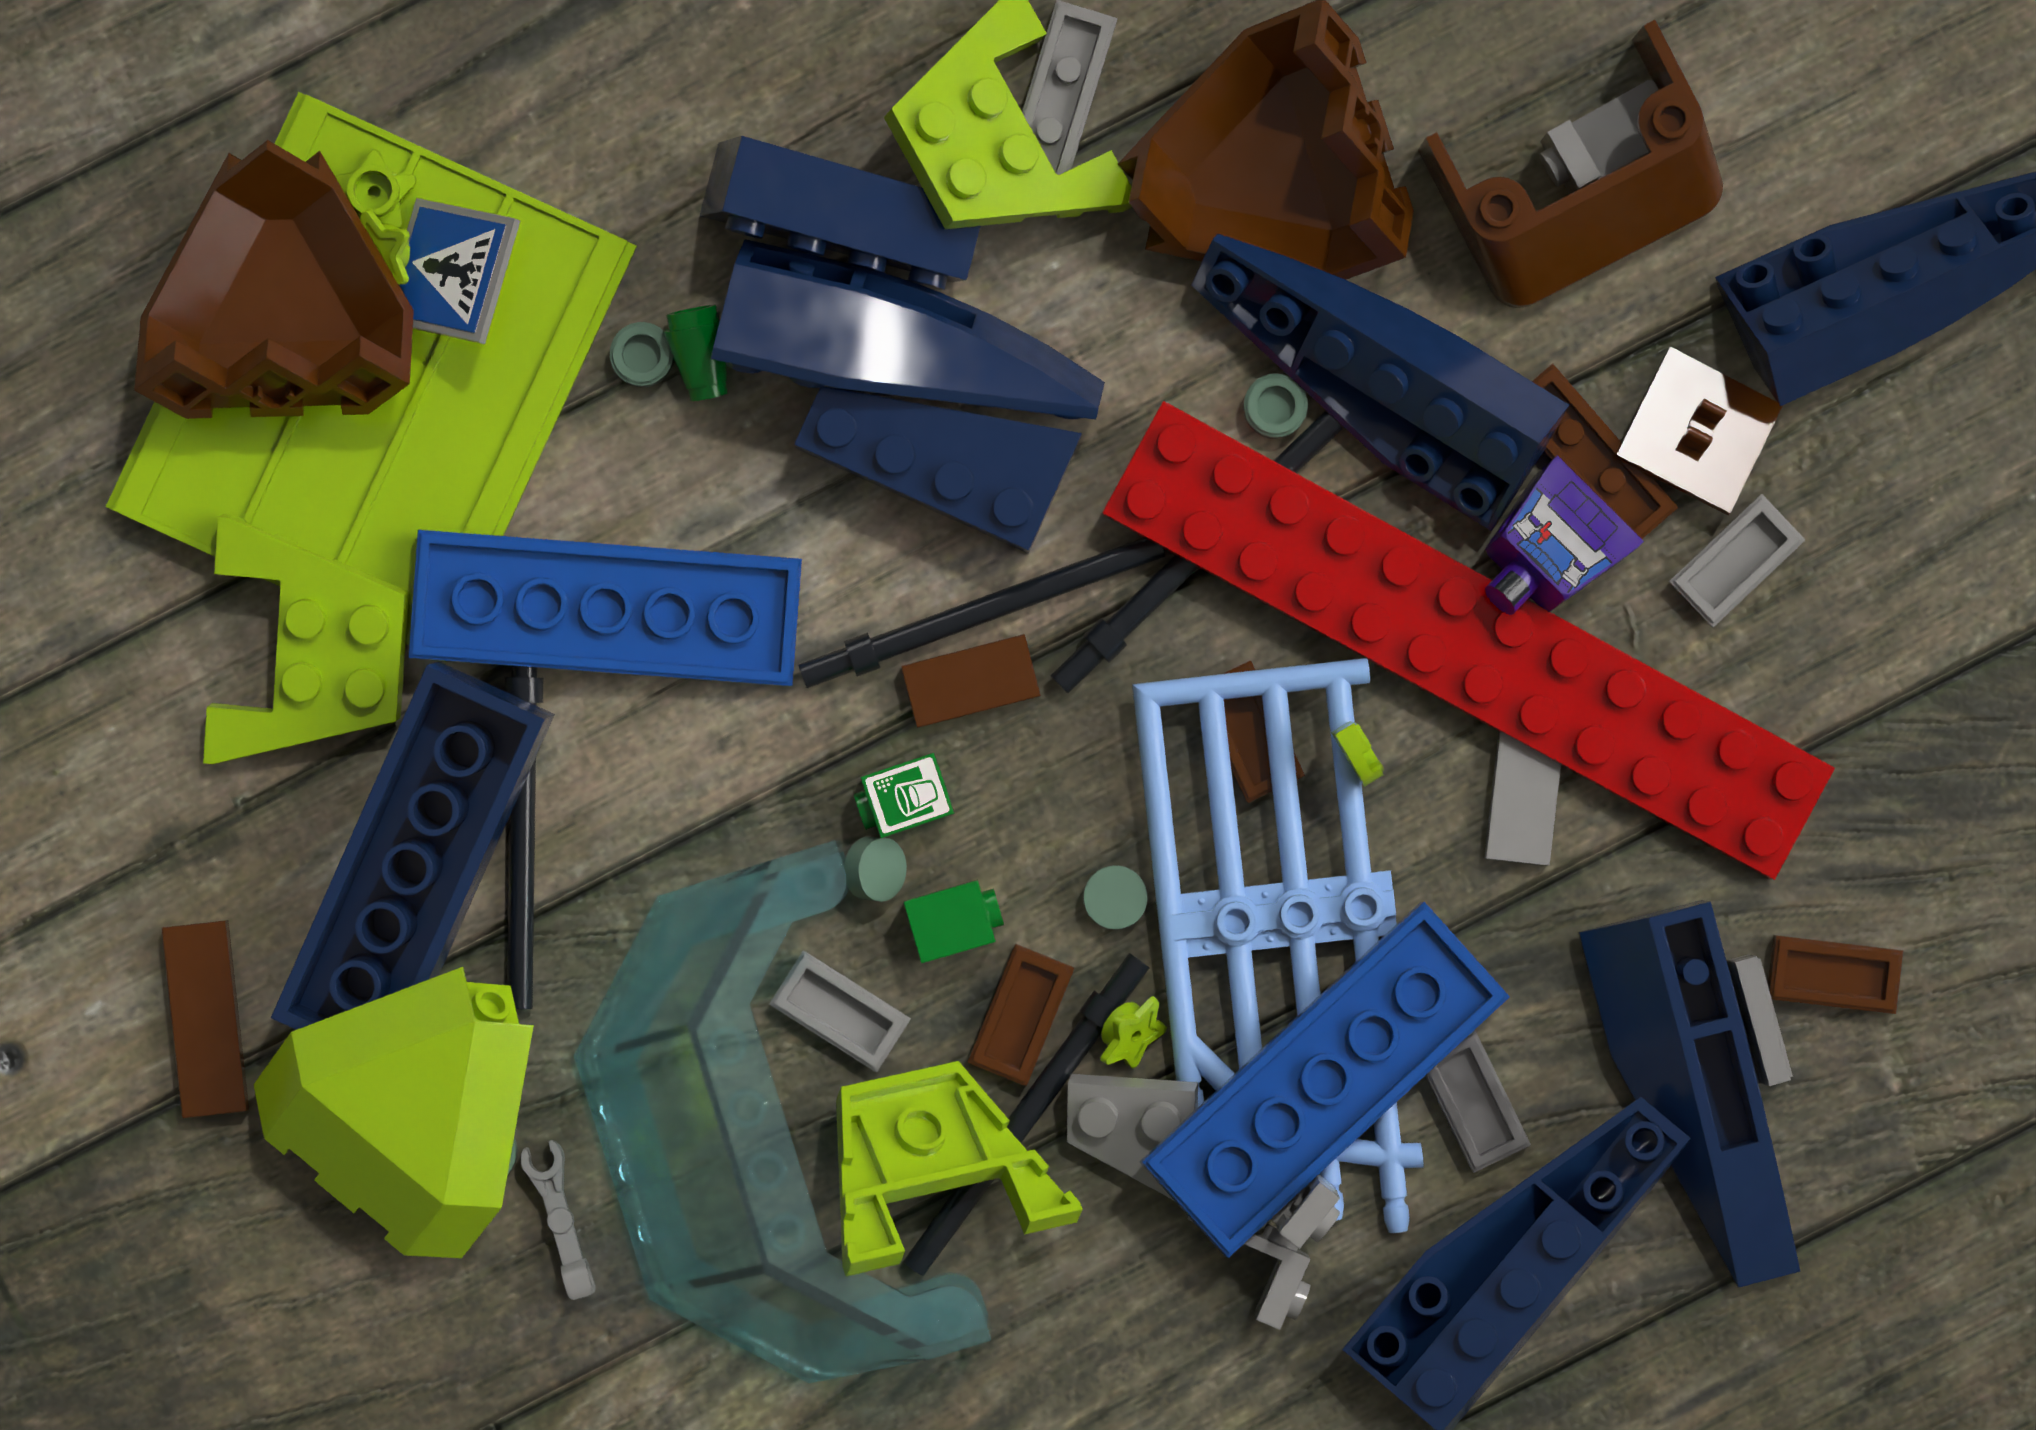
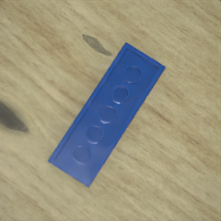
M418 530L409 658L793 686L802 559Z
M1420 902L1139 1162L1225 1257L1229 1258L1510 996L1425 902Z

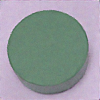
M647 322L629 324L616 334L611 343L610 361L617 375L630 385L636 387L654 386L669 375L674 365L675 359L663 330L654 324Z
M1268 374L1257 379L1249 387L1243 402L1244 416L1248 425L1259 435L1272 439L1283 438L1294 433L1303 423L1308 409L1305 391L1291 377L1283 374Z
M868 836L857 840L849 849L844 863V877L849 890L857 898L880 902L888 901L897 895L905 881L907 870L905 855L901 847L894 840Z
M1112 865L1099 869L1089 878L1084 889L1083 900L1087 913L1097 924L1108 929H1123L1137 922L1143 915L1147 905V890L1143 880L1133 870L1124 866Z

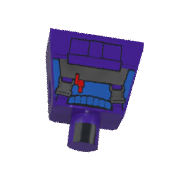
M1556 456L1532 478L1485 550L1488 556L1502 571L1485 587V592L1489 600L1499 610L1509 615L1514 614L1529 597L1538 606L1551 612L1621 562L1644 541L1559 456Z

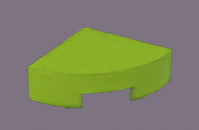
M1349 721L1331 732L1364 787L1384 775V767L1371 749L1372 746L1358 723Z

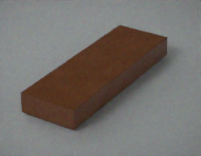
M1551 364L1532 381L1569 404L1543 452L1550 462L1556 456H1559L1641 539L1678 508L1650 475L1615 457L1622 442L1554 364Z
M229 920L163 927L162 935L182 1117L189 1118L248 1111L249 1102Z

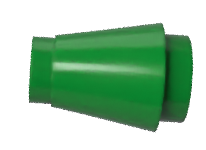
M716 304L698 306L666 314L669 329L663 331L685 387L688 389L690 401L706 400L728 394L726 387V362L711 359L720 323Z

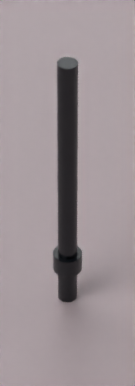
M1324 411L1273 461L1298 473L1342 430V427L1328 412ZM1175 555L1106 622L1100 618L1083 635L1086 642L1050 676L1068 694L1102 660L1105 659L1110 663L1127 646L1124 639L1199 567Z
M1141 538L870 638L868 632L844 641L845 648L801 663L798 666L806 688L855 671L858 677L880 669V661L1165 557V553L1161 546L1146 538Z
M512 666V677H505V692L537 706V703H543L544 678H537V667ZM536 758L510 814L507 985L511 986L516 1009H533Z
M1131 953L1127 955L1100 993L1095 990L1092 992L1079 1010L1083 1017L1008 1117L1010 1121L1007 1128L1020 1143H1022L1100 1037L1107 1018L1116 1008L1125 1003L1150 969L1149 966ZM995 1179L956 1188L903 1262L912 1270L924 1276Z

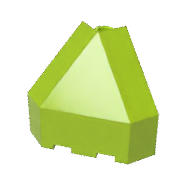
M460 967L292 1031L253 1084L264 1139L283 1155L292 1150L319 1173L314 1179L315 1182L352 1213H355L359 1208L365 1211L388 1231L384 1239L403 1255L462 1259L502 1208L534 1025L519 1024L510 985L467 982L464 968Z

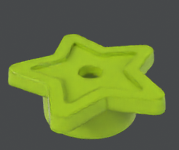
M372 149L362 167L355 172L335 176L359 218H361L363 212L371 209L381 222L392 224L398 228L401 227L402 217L399 201L416 184V178L413 175L389 171L379 150ZM372 187L380 188L381 194L378 198H371L369 196V190Z
M371 209L366 210L361 214V223L366 228L376 247L379 248L397 284H407L409 277L405 267L410 258L408 242L410 234L408 230L399 229L392 224H382Z
M1154 996L1150 997L1141 1007L1135 1002H1127L1110 1014L1101 1033L1102 1041L1108 1047L1100 1057V1061L1110 1065L1123 1059L1125 1064L1132 1069L1139 1065L1147 1046L1162 1036L1167 1030L1164 1023L1156 1019L1159 1002Z

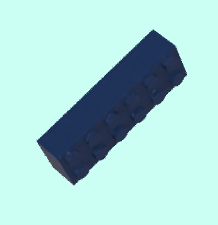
M439 661L426 665L272 1013V1019L297 1030L439 976L555 714Z

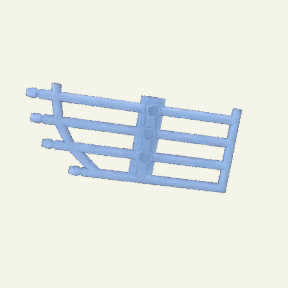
M1367 658L1132 684L1176 1081L1198 1082V1107L1204 1102L1203 1090L1199 1087V1083L1202 1081L1201 1076L1215 1090H1218L1235 1073L1197 1036L1188 958L1226 953L1240 1069L1262 1049L1252 950L1290 946L1298 1016L1321 995L1315 943L1353 939L1355 961H1357L1379 941V936H1385L1397 924L1391 870L1371 872L1362 782L1331 732L1349 721L1355 722L1351 685L1370 683ZM1325 688L1346 875L1308 879L1287 692ZM1262 695L1282 882L1244 886L1224 699ZM1198 702L1219 889L1181 894L1160 707ZM1396 1102L1374 1123L1375 1141L1356 1139L1319 1174L1336 1188L1340 1197L1334 1205L1340 1211L1337 1220L1342 1219L1344 1210L1343 1193L1339 1191V1185L1342 1184L1339 1162L1377 1166L1379 1169L1381 1196L1385 1200L1383 1214L1388 1232L1401 1233L1408 1231L1410 1217L1408 1205L1404 1201L1405 1196H1407L1404 1168H1424L1421 1143H1401Z

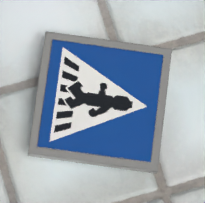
M416 198L407 228L410 234L408 239L410 258L405 269L409 281L407 284H399L414 310L413 329L485 344L520 220Z

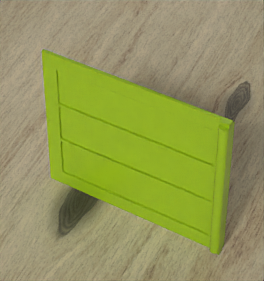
M298 92L274 144L305 162L320 151L334 176L355 172L362 167L372 149L379 150L389 171L413 175L416 178L414 187L399 201L402 225L399 229L408 228L416 198L520 220L485 344L413 329L410 384L368 415H342L341 405L304 406V416L251 417L249 407L213 408L212 418L185 419L154 402L106 504V508L214 557L216 555L218 517L222 514L234 515L246 520V524L272 535L278 534L298 543L299 547L324 558L338 560L409 591L406 645H409L418 530L504 536L637 246L307 94ZM372 187L369 190L371 198H378L381 194L378 187ZM264 579L279 587L281 585L279 580Z

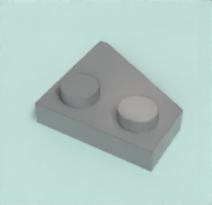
M1071 1074L1068 1081L1067 1143L1172 1199L1139 1161L1198 1108V1082Z

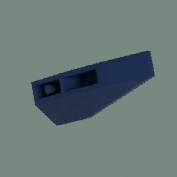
M2036 172L1832 224L1716 276L1717 287L1752 365L1778 404L1783 406L1905 350L1958 321L2036 269Z
M1217 234L1212 239L1191 284L1193 288L1383 464L1490 531L1495 528L1539 460L1569 407V404L1463 338L1393 301L1343 278L1287 256L1221 234Z
M744 239L734 264L711 359L726 362L729 367L739 372L759 373L766 371L787 376L794 383L808 388H820L826 385L841 389L1046 413L1064 419L1087 418L1096 420L1105 384L1104 381L1049 345L985 311L934 289L886 273H878L855 267L846 262Z
M1699 900L1578 932L1610 1056L1634 1100L1636 1101L1642 1097L1691 1138L1686 1147L1671 1164V1167L1736 1286L1739 1288L1800 1272L1762 1097L1711 901Z
M1642 1097L1638 1098L1426 1250L1342 1350L1435 1430H1453L1611 1241L1686 1147L1691 1138Z

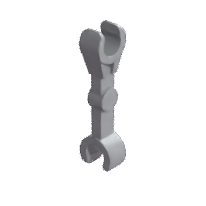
M549 1140V1147L554 1155V1163L549 1170L542 1172L533 1166L529 1147L524 1148L521 1153V1165L543 1197L548 1214V1226L553 1231L562 1262L560 1267L568 1297L575 1300L593 1294L596 1286L586 1258H583L574 1228V1215L569 1210L564 1194V1151L556 1141Z

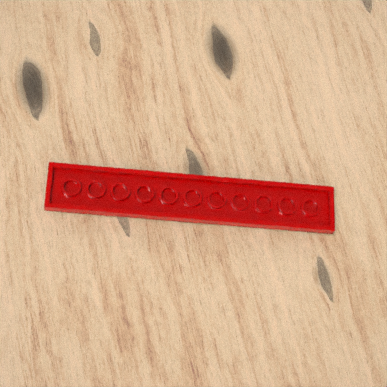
M1162 401L1101 513L1105 517L1356 654L1367 658L1369 661L1497 731L1558 762L1563 767L1770 880L1776 879L1835 770V767L1529 600L1512 615L1502 612L1486 595L1485 587L1492 581L1491 579L1165 401Z

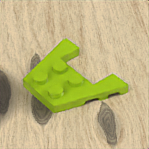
M999 0L884 116L887 125L945 229L1022 222L1028 217L1056 215L1057 218L1080 216L1083 212L1100 210L1117 213L1124 212L1132 207L1129 203L1132 186L1122 168L1118 165L1112 150L1060 175L1055 173L995 62L1039 43L1047 34L1029 0Z
M229 514L219 516L217 521L214 574L279 580L281 583L273 709L211 703L207 706L203 763L216 764L392 723L400 719L409 591L338 560L324 558L299 547L298 543L278 534L272 535L246 524V520Z
M959 1061L846 1085L840 1088L836 1099L842 1267L845 1276L901 1263L905 1249L886 1204L992 1179H1001L1024 1235L1077 1223L1083 1210L1079 1200L1070 1190L1065 1194L1047 1174L1049 1165L1035 1149L1027 1151L1007 1128L1010 1120Z

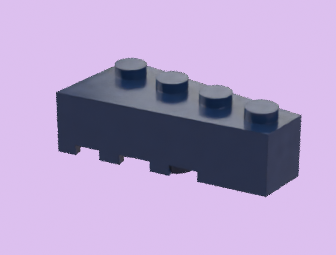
M739 136L718 143L699 215L700 217L726 223L725 229L741 235L762 239L765 233L788 239L786 246L801 252L824 256L825 249L846 254L849 255L847 264L878 273H884L886 265L910 271L908 281L937 290H945L947 281L959 282L967 280L981 227L945 229L922 187L745 136Z
M823 386L819 388L794 445L804 453L1029 554L1080 442L1082 433Z

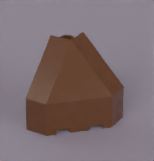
M1315 0L1244 29L1118 163L1133 180L1129 203L1138 217L1150 225L1145 250L1203 261L1212 239L1217 234H1221L1287 256L1345 280L1406 258L1414 210L1406 186L1394 188L1384 153L1394 150L1379 100L1367 102L1356 68L1367 63L1360 40L1326 0Z
M267 140L243 160L228 153L141 315L134 391L185 419L212 418L213 408L249 407L251 417L304 416V406L341 405L342 415H368L410 384L414 310L320 151L305 162Z

